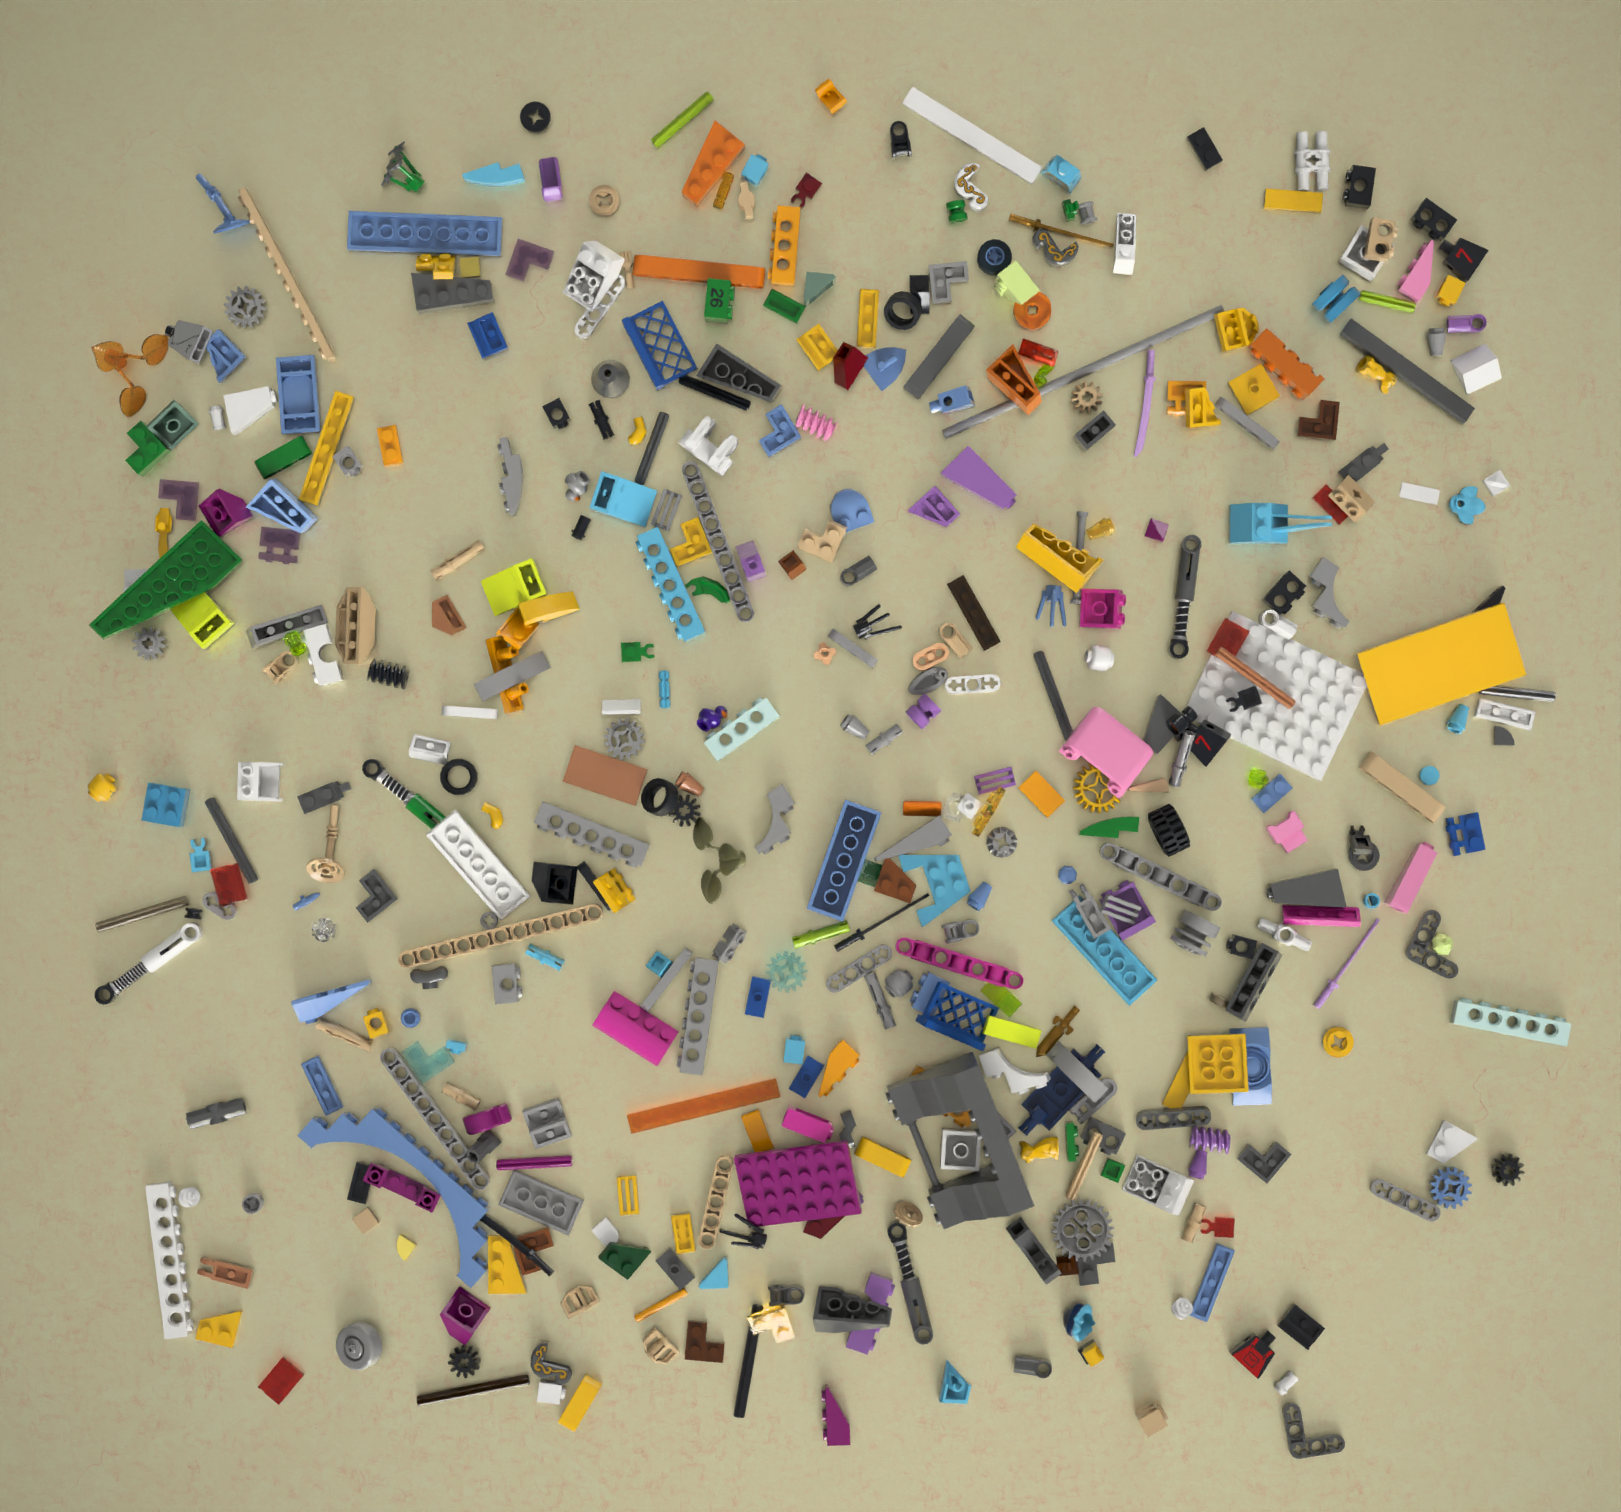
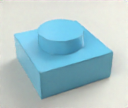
M656 951L646 964V967L662 978L673 962Z
M448 1039L445 1048L450 1049V1053L461 1054V1052L466 1051L468 1043Z

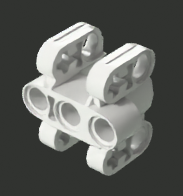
M706 416L694 432L688 429L678 443L715 472L723 476L733 463L729 457L738 446V439L734 434H730L719 447H716L707 440L716 425V421Z

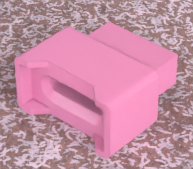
M1295 811L1289 812L1287 819L1276 826L1268 825L1265 827L1274 843H1280L1286 853L1291 852L1308 841L1301 830L1305 826Z

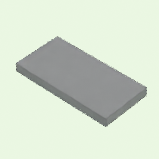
M513 1170L498 1205L569 1236L584 1199L518 1170Z

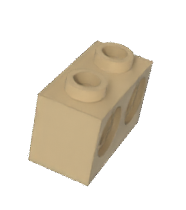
M1375 217L1370 220L1364 259L1387 262L1389 258L1393 257L1394 246H1392V241L1396 239L1398 227H1395L1396 221ZM1380 226L1387 229V235L1380 234ZM1377 245L1382 246L1384 254H1378L1375 247Z
M1155 1402L1135 1413L1148 1437L1168 1426L1166 1420L1169 1418L1162 1406L1157 1407Z

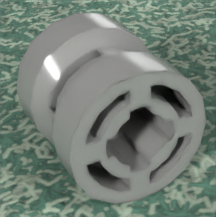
M255 1192L250 1193L242 1201V1208L248 1214H254L264 1206V1198Z

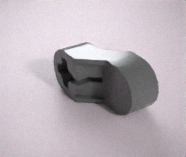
M851 1110L840 1113L845 1127L839 1136L841 1141H848L849 1149L856 1147L851 1135L856 1123Z

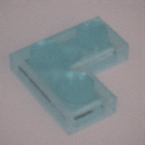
M419 1041L401 1052L422 1084L455 1062L445 1046L428 1056Z

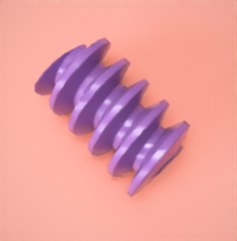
M1193 1126L1190 1132L1189 1149L1194 1144L1195 1150L1201 1145L1203 1151L1209 1146L1210 1152H1213L1214 1148L1217 1147L1218 1153L1224 1148L1225 1153L1228 1154L1231 1137L1226 1129L1221 1134L1218 1128L1213 1133L1211 1127L1205 1131V1127L1201 1126L1198 1131L1197 1126Z

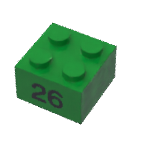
M708 278L704 310L705 322L728 324V319L732 320L733 305H730V300L734 301L735 286H732L731 280Z

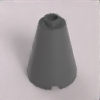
M616 360L602 361L592 372L591 381L593 388L603 397H618L629 386L630 377L628 370L622 363Z

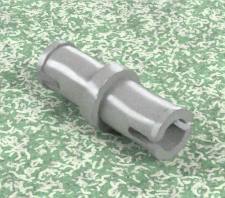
M896 723L884 733H879L877 738L865 746L873 755L885 745L889 746L892 740L903 734V731Z

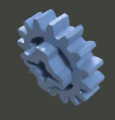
M1445 1167V1172L1439 1169L1438 1176L1432 1175L1435 1181L1429 1182L1433 1185L1429 1192L1435 1193L1432 1199H1438V1205L1444 1203V1208L1448 1209L1449 1205L1456 1209V1204L1462 1207V1200L1468 1201L1469 1199L1466 1195L1472 1194L1468 1190L1472 1184L1466 1182L1469 1180V1177H1463L1464 1171L1462 1170L1457 1173L1456 1167H1453L1452 1171H1450L1449 1167ZM1449 1175H1454V1176H1457L1458 1178H1455L1454 1180H1452V1179H1450L1448 1176H1449ZM1442 1181L1441 1188L1438 1189L1439 1183ZM1449 1184L1453 1185V1187H1452L1453 1191H1452V1192H1450V1191L1448 1190V1189H1449V1186H1448ZM1463 1187L1462 1193L1460 1195V1188ZM1451 1196L1453 1200H1445L1443 1197Z

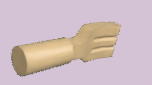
M631 251L619 252L620 256L625 259L622 267L626 271L627 289H633V275L630 270L633 265Z

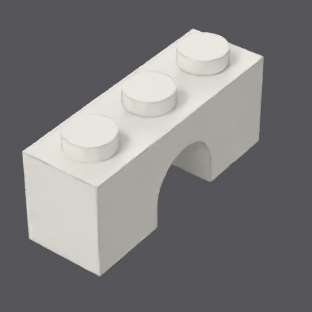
M323 624L303 630L302 640L304 646H308L309 649L307 657L309 664L314 666L315 672H312L315 683H318L319 686H325L344 680L339 662L326 663L321 657L322 649L326 645L333 643L329 626Z

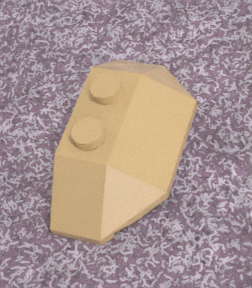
M346 587L345 593L337 605L335 646L344 664H362L374 647L376 607L364 587Z

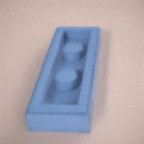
M318 1055L302 1063L301 1066L325 1115L327 1116L343 1108L344 1106L320 1056Z

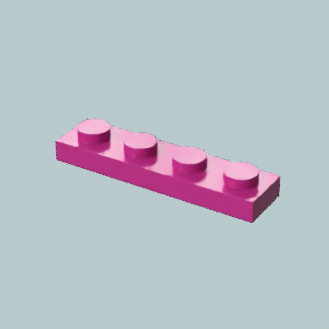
M1282 905L1283 924L1360 927L1361 924L1360 910L1356 907Z

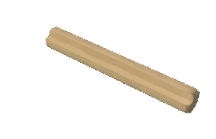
M1093 1132L1065 1196L1067 1199L1075 1200L1103 1137L1102 1134Z

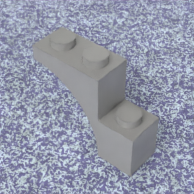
M1322 557L1308 576L1314 586L1317 588L1323 587V590L1311 607L1315 609L1313 612L1319 617L1323 618L1325 616L1330 620L1329 623L1335 628H1346L1350 621L1339 611L1333 595L1334 579L1339 567L1325 557Z
M783 784L767 793L772 807V823L766 837L755 847L758 853L763 852L764 855L774 849L772 845L776 842L782 844L790 839L788 835L791 832L779 813L783 812L785 815L794 809L792 805L795 802Z

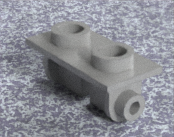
M734 923L732 926L729 925L722 936L728 941L724 943L720 940L714 948L712 956L726 964L733 958L734 951L744 941L747 932Z

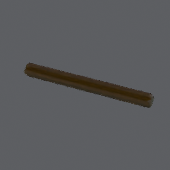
M522 1375L418 1395L417 1404L418 1406H425L528 1386L530 1378L528 1375Z

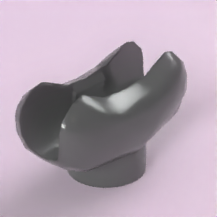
M442 966L431 971L414 969L410 973V977L414 983H422L423 989L438 988V982L444 981L447 978L448 970Z

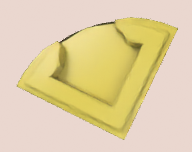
M402 1234L399 1235L397 1240V1251L400 1257L406 1261L417 1244Z

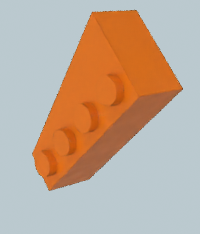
M714 121L682 189V196L695 207L702 203L745 150V144L717 121Z
M1266 328L1248 347L1251 349L1249 352L1254 358H1260L1264 362V367L1272 373L1274 371L1278 375L1277 379L1284 386L1288 385L1296 398L1304 400L1325 378L1321 375L1318 377L1314 375L1313 368L1308 363L1299 362L1300 358L1290 349L1288 351L1284 349L1286 345Z

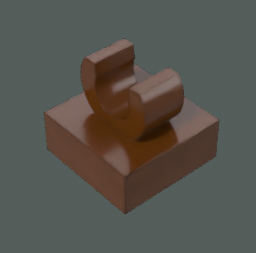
M1068 1255L1056 1257L1057 1267L1062 1273L1059 1276L1079 1274L1078 1261L1076 1262L1074 1255L1070 1259H1068Z

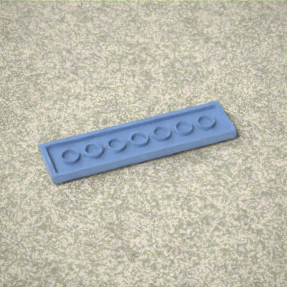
M349 211L347 249L356 251L501 256L503 218Z

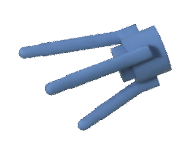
M1046 585V591H1042L1036 619L1040 618L1047 598V601L1051 602L1050 627L1054 625L1055 602H1058V599L1062 623L1064 627L1066 626L1063 602L1064 592H1061V586Z

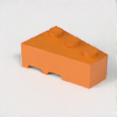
M1012 344L986 369L987 378L1029 415L1042 403L1041 395L1017 353L1014 344Z

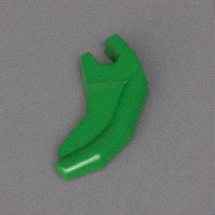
M702 576L692 579L685 585L687 588L691 585L696 586V590L692 593L693 596L711 594L721 603L730 602L728 591L718 581Z

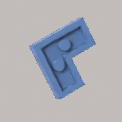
M782 404L765 414L775 431L760 439L759 442L767 456L770 457L799 440L801 436Z

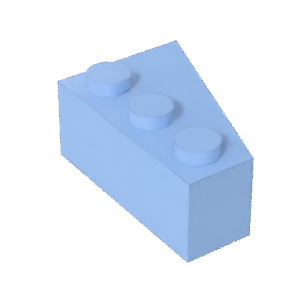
M270 479L246 506V508L271 518L299 533L306 532L318 519L278 479Z

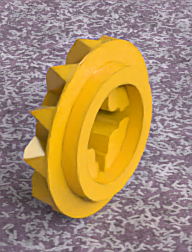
M1334 1027L1324 1034L1322 1043L1324 1050L1329 1055L1340 1058L1351 1052L1354 1040L1352 1034L1347 1029ZM1334 1035L1338 1039L1344 1038L1343 1041H1341V1047L1343 1049H1341L1338 1045L1331 1046L1335 1042Z

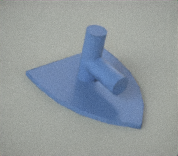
M886 347L874 350L866 355L868 360L864 368L881 391L890 386L901 373L905 363V349Z

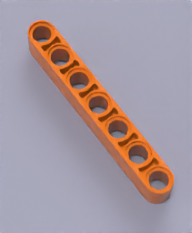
M634 255L632 275L707 283L708 278L731 280L732 286L764 288L766 269L756 266Z

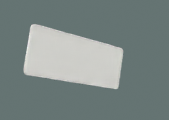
M1403 482L1399 497L1437 505L1440 490Z

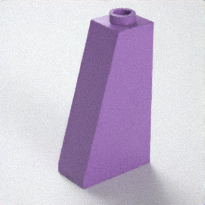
M969 446L941 472L942 477L1001 510L1005 507L1009 509L1016 502L1014 498L1017 494Z
M754 540L735 546L748 583L765 577V569Z

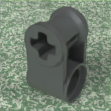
M797 1284L768 1286V1290H770L769 1306L800 1304L805 1296L804 1288ZM793 1290L800 1291L801 1297L799 1299H794L791 1296Z

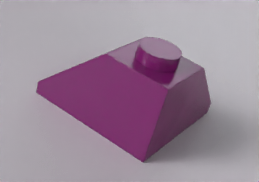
M220 488L199 505L213 532L219 538L243 525L253 516L250 509L246 508L247 505L242 498Z
M459 1286L440 1313V1317L449 1335L463 1345H466L491 1308Z

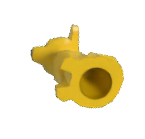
M1370 356L1363 357L1356 366V372L1379 379L1381 381V391L1384 394H1387L1388 388L1396 383L1397 376L1391 371L1385 372L1383 367Z
M1058 1137L1043 1139L1033 1147L1025 1141L1019 1142L1021 1146V1159L1025 1160L1026 1163H1031L1035 1157L1041 1159L1053 1157L1055 1160H1058Z

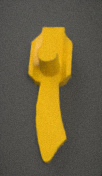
M160 508L155 518V531L160 533L158 542L159 558L169 550L167 534L172 531L170 508Z

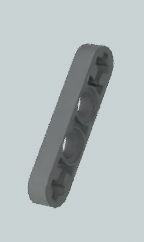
M1206 1106L1140 1111L1136 1116V1124L1142 1130L1203 1126L1211 1121V1111ZM1191 1112H1194V1120H1192ZM1200 1112H1204L1206 1115L1205 1119H1201L1199 1116ZM1186 1113L1189 1118L1186 1121H1180L1178 1115ZM1167 1115L1169 1121L1162 1123L1158 1119L1159 1116ZM1142 1117H1146L1148 1120L1147 1124H1143V1121H1141Z

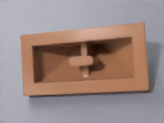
M448 595L432 602V627L453 635L467 627Z

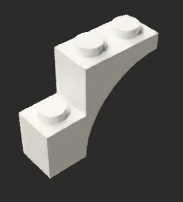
M1000 1047L979 1055L986 1078L992 1076L995 1079L1003 1076V1072H1005L1012 1093L1018 1092V1095L1028 1092V1088L1034 1086L1036 1089L1047 1086L1046 1082L1051 1079L1049 1072L1028 1073L1016 1068L1005 1058Z

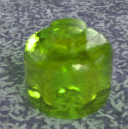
M1253 768L1249 774L1248 785L1262 789L1269 777H1266V771Z

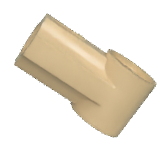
M943 623L938 629L940 638L949 645L959 658H962L973 648L960 634L954 624ZM945 626H949L952 629V634L949 637L943 634Z

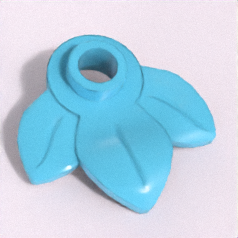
M1474 486L1463 488L1459 494L1454 495L1449 501V508L1458 514L1459 520L1465 524H1473V515L1482 513L1486 508L1484 502L1476 498L1478 488Z

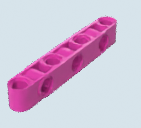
M900 938L895 944L896 951L899 954L926 964L1010 989H1018L1023 985V976L1020 973L996 964L909 938ZM901 941L909 943L908 951L902 952L899 949ZM943 952L946 955L944 963L936 961L937 953ZM975 964H980L983 968L982 973L979 975L973 973L972 967ZM1012 975H1016L1019 978L1017 986H1012L1009 983V978Z

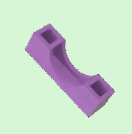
M870 1272L864 1291L872 1301L888 1307L889 1303H886L888 1295L892 1296L895 1285L892 1284L893 1280L891 1278ZM880 1328L850 1331L846 1347L868 1355L869 1350L873 1351L876 1340L873 1338L875 1332L879 1333Z

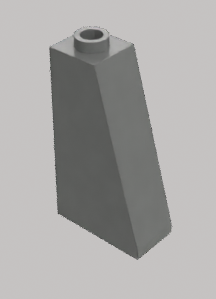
M1336 868L1268 883L1269 888H1266L1267 897L1273 903L1346 907L1339 871Z

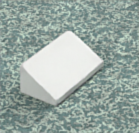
M640 699L602 701L603 715L641 713Z
M413 734L409 748V757L445 765L448 760L451 742Z

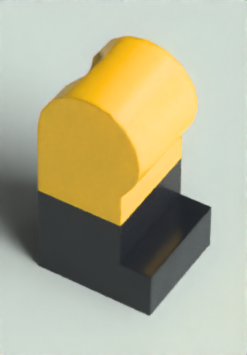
M1094 1339L1077 1349L1085 1363L1089 1364L1090 1367L1104 1359V1355Z

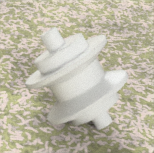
M193 1187L182 1189L178 1195L179 1203L183 1207L197 1205L200 1200L198 1190Z
M1179 1298L1172 1304L1171 1309L1175 1317L1185 1319L1192 1313L1193 1306L1188 1299Z

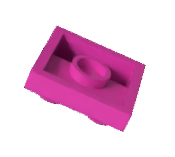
M1082 589L1080 627L1121 629V625L1125 623V614L1122 613V606L1126 604V595L1123 594V591L1116 589Z

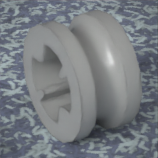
M486 912L481 916L480 923L485 929H493L498 924V917L493 912ZM487 915H491V919H494V923H491L492 926H488L487 922H484V918H488Z

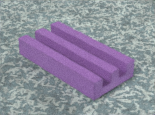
M1012 767L974 776L979 795L1016 785ZM1004 772L1009 773V775L999 777L984 782H979L980 778ZM1007 779L1011 780V783L981 790V786Z

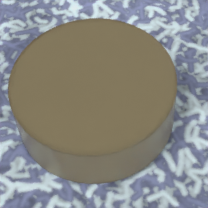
M1212 993L1209 998L1212 1003L1226 1008L1229 1000L1215 993Z

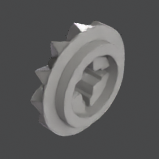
M995 828L987 837V848L996 857H1008L1017 847L1016 835L1009 828ZM1005 834V841L1007 842V844H1010V846L1003 845L1002 848L998 850L999 843L995 841L994 838L1002 839V837H1004Z

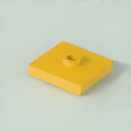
M1262 363L1228 382L1230 389L1246 415L1253 413L1280 397Z

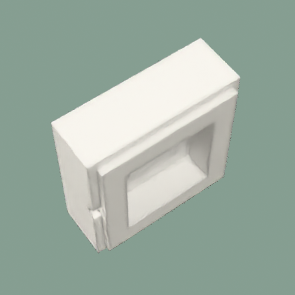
M1500 470L1482 480L1492 496L1497 495L1510 486Z

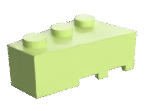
M1016 260L1001 271L995 280L996 286L994 288L1000 296L1004 295L1006 299L1021 305L1040 291Z

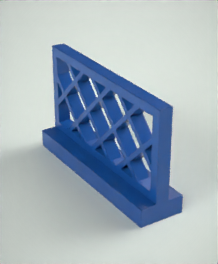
M663 301L631 317L622 319V324L657 391L664 388L665 385L698 369ZM662 307L664 311L663 320L652 317L654 310ZM640 317L648 319L646 328L637 327L634 320ZM651 320L661 323L658 333L648 330ZM664 324L672 327L671 337L661 334ZM646 333L657 336L654 346L645 342ZM659 337L670 340L667 350L656 347ZM672 341L681 344L680 354L669 351ZM655 350L666 353L663 363L654 360ZM668 354L679 357L676 367L665 364ZM681 358L689 360L692 367L686 370L678 368ZM663 368L674 369L673 376L665 380L662 375Z
M938 981L923 1014H918L915 1021L924 1027L984 1051L986 1044L983 1042L986 1035L982 1034L987 1017H983L982 1011L991 1008L989 1015L995 1017L999 1007ZM943 987L946 989L948 996L940 999L939 993ZM961 995L962 1002L954 1005L953 998ZM949 1000L951 1008L943 1011L942 1003ZM975 1001L977 1008L969 1012L967 1004ZM938 1006L939 1013L931 1016L932 1008ZM964 1006L965 1014L958 1017L956 1010ZM952 1012L954 1020L947 1023L945 1015ZM978 1013L980 1020L972 1024L971 1016ZM967 1018L969 1026L961 1029L959 1022ZM981 1025L982 1031L977 1036L975 1035L974 1028Z

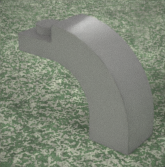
M1060 1042L1046 1055L1094 1102L1108 1090Z

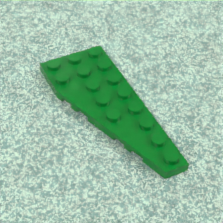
M201 520L89 624V627L104 640L215 588L242 563V559Z

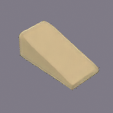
M1165 778L1129 786L1127 789L1128 791L1169 793Z

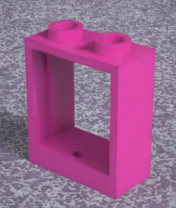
M788 1105L782 1121V1127L825 1143L826 1139L830 1140L834 1131L832 1121Z

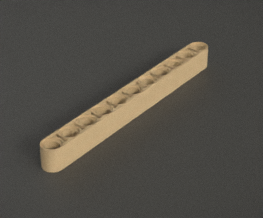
M589 904L409 949L400 953L398 962L402 967L410 968L594 922L602 917L603 909L599 904ZM591 907H596L599 910L598 917L593 918L589 915ZM572 912L580 914L579 922L571 920L570 915ZM554 916L561 918L562 924L560 927H555L552 924ZM535 921H540L543 924L542 931L537 932L534 930L533 924ZM516 926L524 928L523 936L515 934ZM502 930L505 932L506 938L504 941H499L496 938L497 931ZM479 935H484L487 938L486 945L482 946L477 942ZM461 940L468 942L467 950L460 949L459 942ZM443 944L448 945L450 948L448 955H444L440 951V947ZM424 949H428L431 952V957L428 960L422 957ZM405 954L412 956L411 964H406L403 961Z

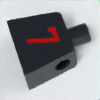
M1459 238L1454 245L1444 239L1438 248L1447 254L1442 263L1458 279L1465 283L1469 281L1489 251L1463 238Z
M1204 720L1199 727L1189 722L1187 730L1195 733L1190 751L1207 767L1232 734L1207 720Z

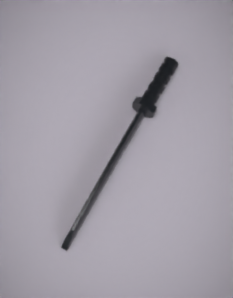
M928 893L863 931L860 928L857 929L856 933L834 945L835 949L839 952V950L846 948L858 941V939H865L864 934L930 895Z
M484 1214L480 1219L481 1222L521 1251L527 1260H532L549 1277L554 1273V1270L535 1254V1249L531 1250Z

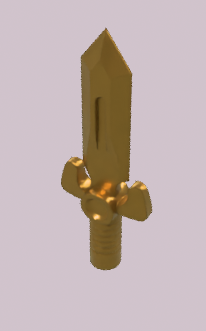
M1074 1005L1064 1019L1055 1016L1052 1023L1054 1025L1057 1022L1061 1023L1058 1026H1054L1038 1045L1036 1057L1047 1055L1064 1034L1063 1031L1066 1027L1068 1028L1065 1032L1066 1035L1073 1032L1074 1029L1069 1026V1023L1079 1013L1080 1009Z

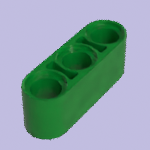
M299 436L260 457L254 463L262 478L267 479L308 457L312 452L304 437Z

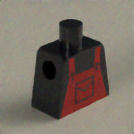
M1268 1330L1261 1338L1253 1332L1231 1348L1229 1352L1259 1379L1275 1355V1352L1269 1346L1276 1337Z

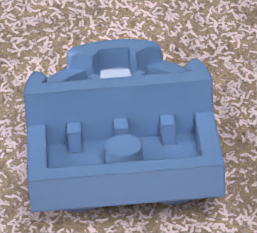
M843 489L834 495L829 507L830 514L834 522L848 527L846 532L874 522L869 504L862 493L853 489Z

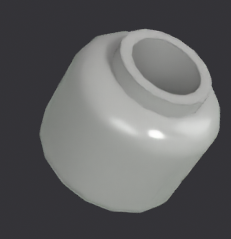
M896 969L885 979L886 985L884 987L892 997L895 998L897 996L901 998L913 988L911 981L913 977L907 970L903 972L900 969Z

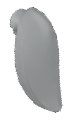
M932 667L922 671L912 680L908 687V692L913 695H921L936 690L946 681L948 677L947 670L943 667Z

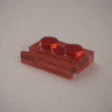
M1224 618L1206 652L1217 657L1215 654L1222 647L1236 657L1250 631Z
M237 863L210 869L220 907L239 903L240 901H247L246 891Z
M283 1356L258 1388L279 1405L304 1376V1373L291 1362H288Z

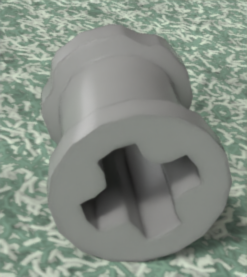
M1093 201L1079 204L1082 218L1080 221L1081 225L1098 220L1094 215Z

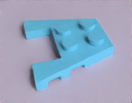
M959 855L898 856L903 872L923 866L935 902L933 905L916 910L921 927L928 924L971 892Z

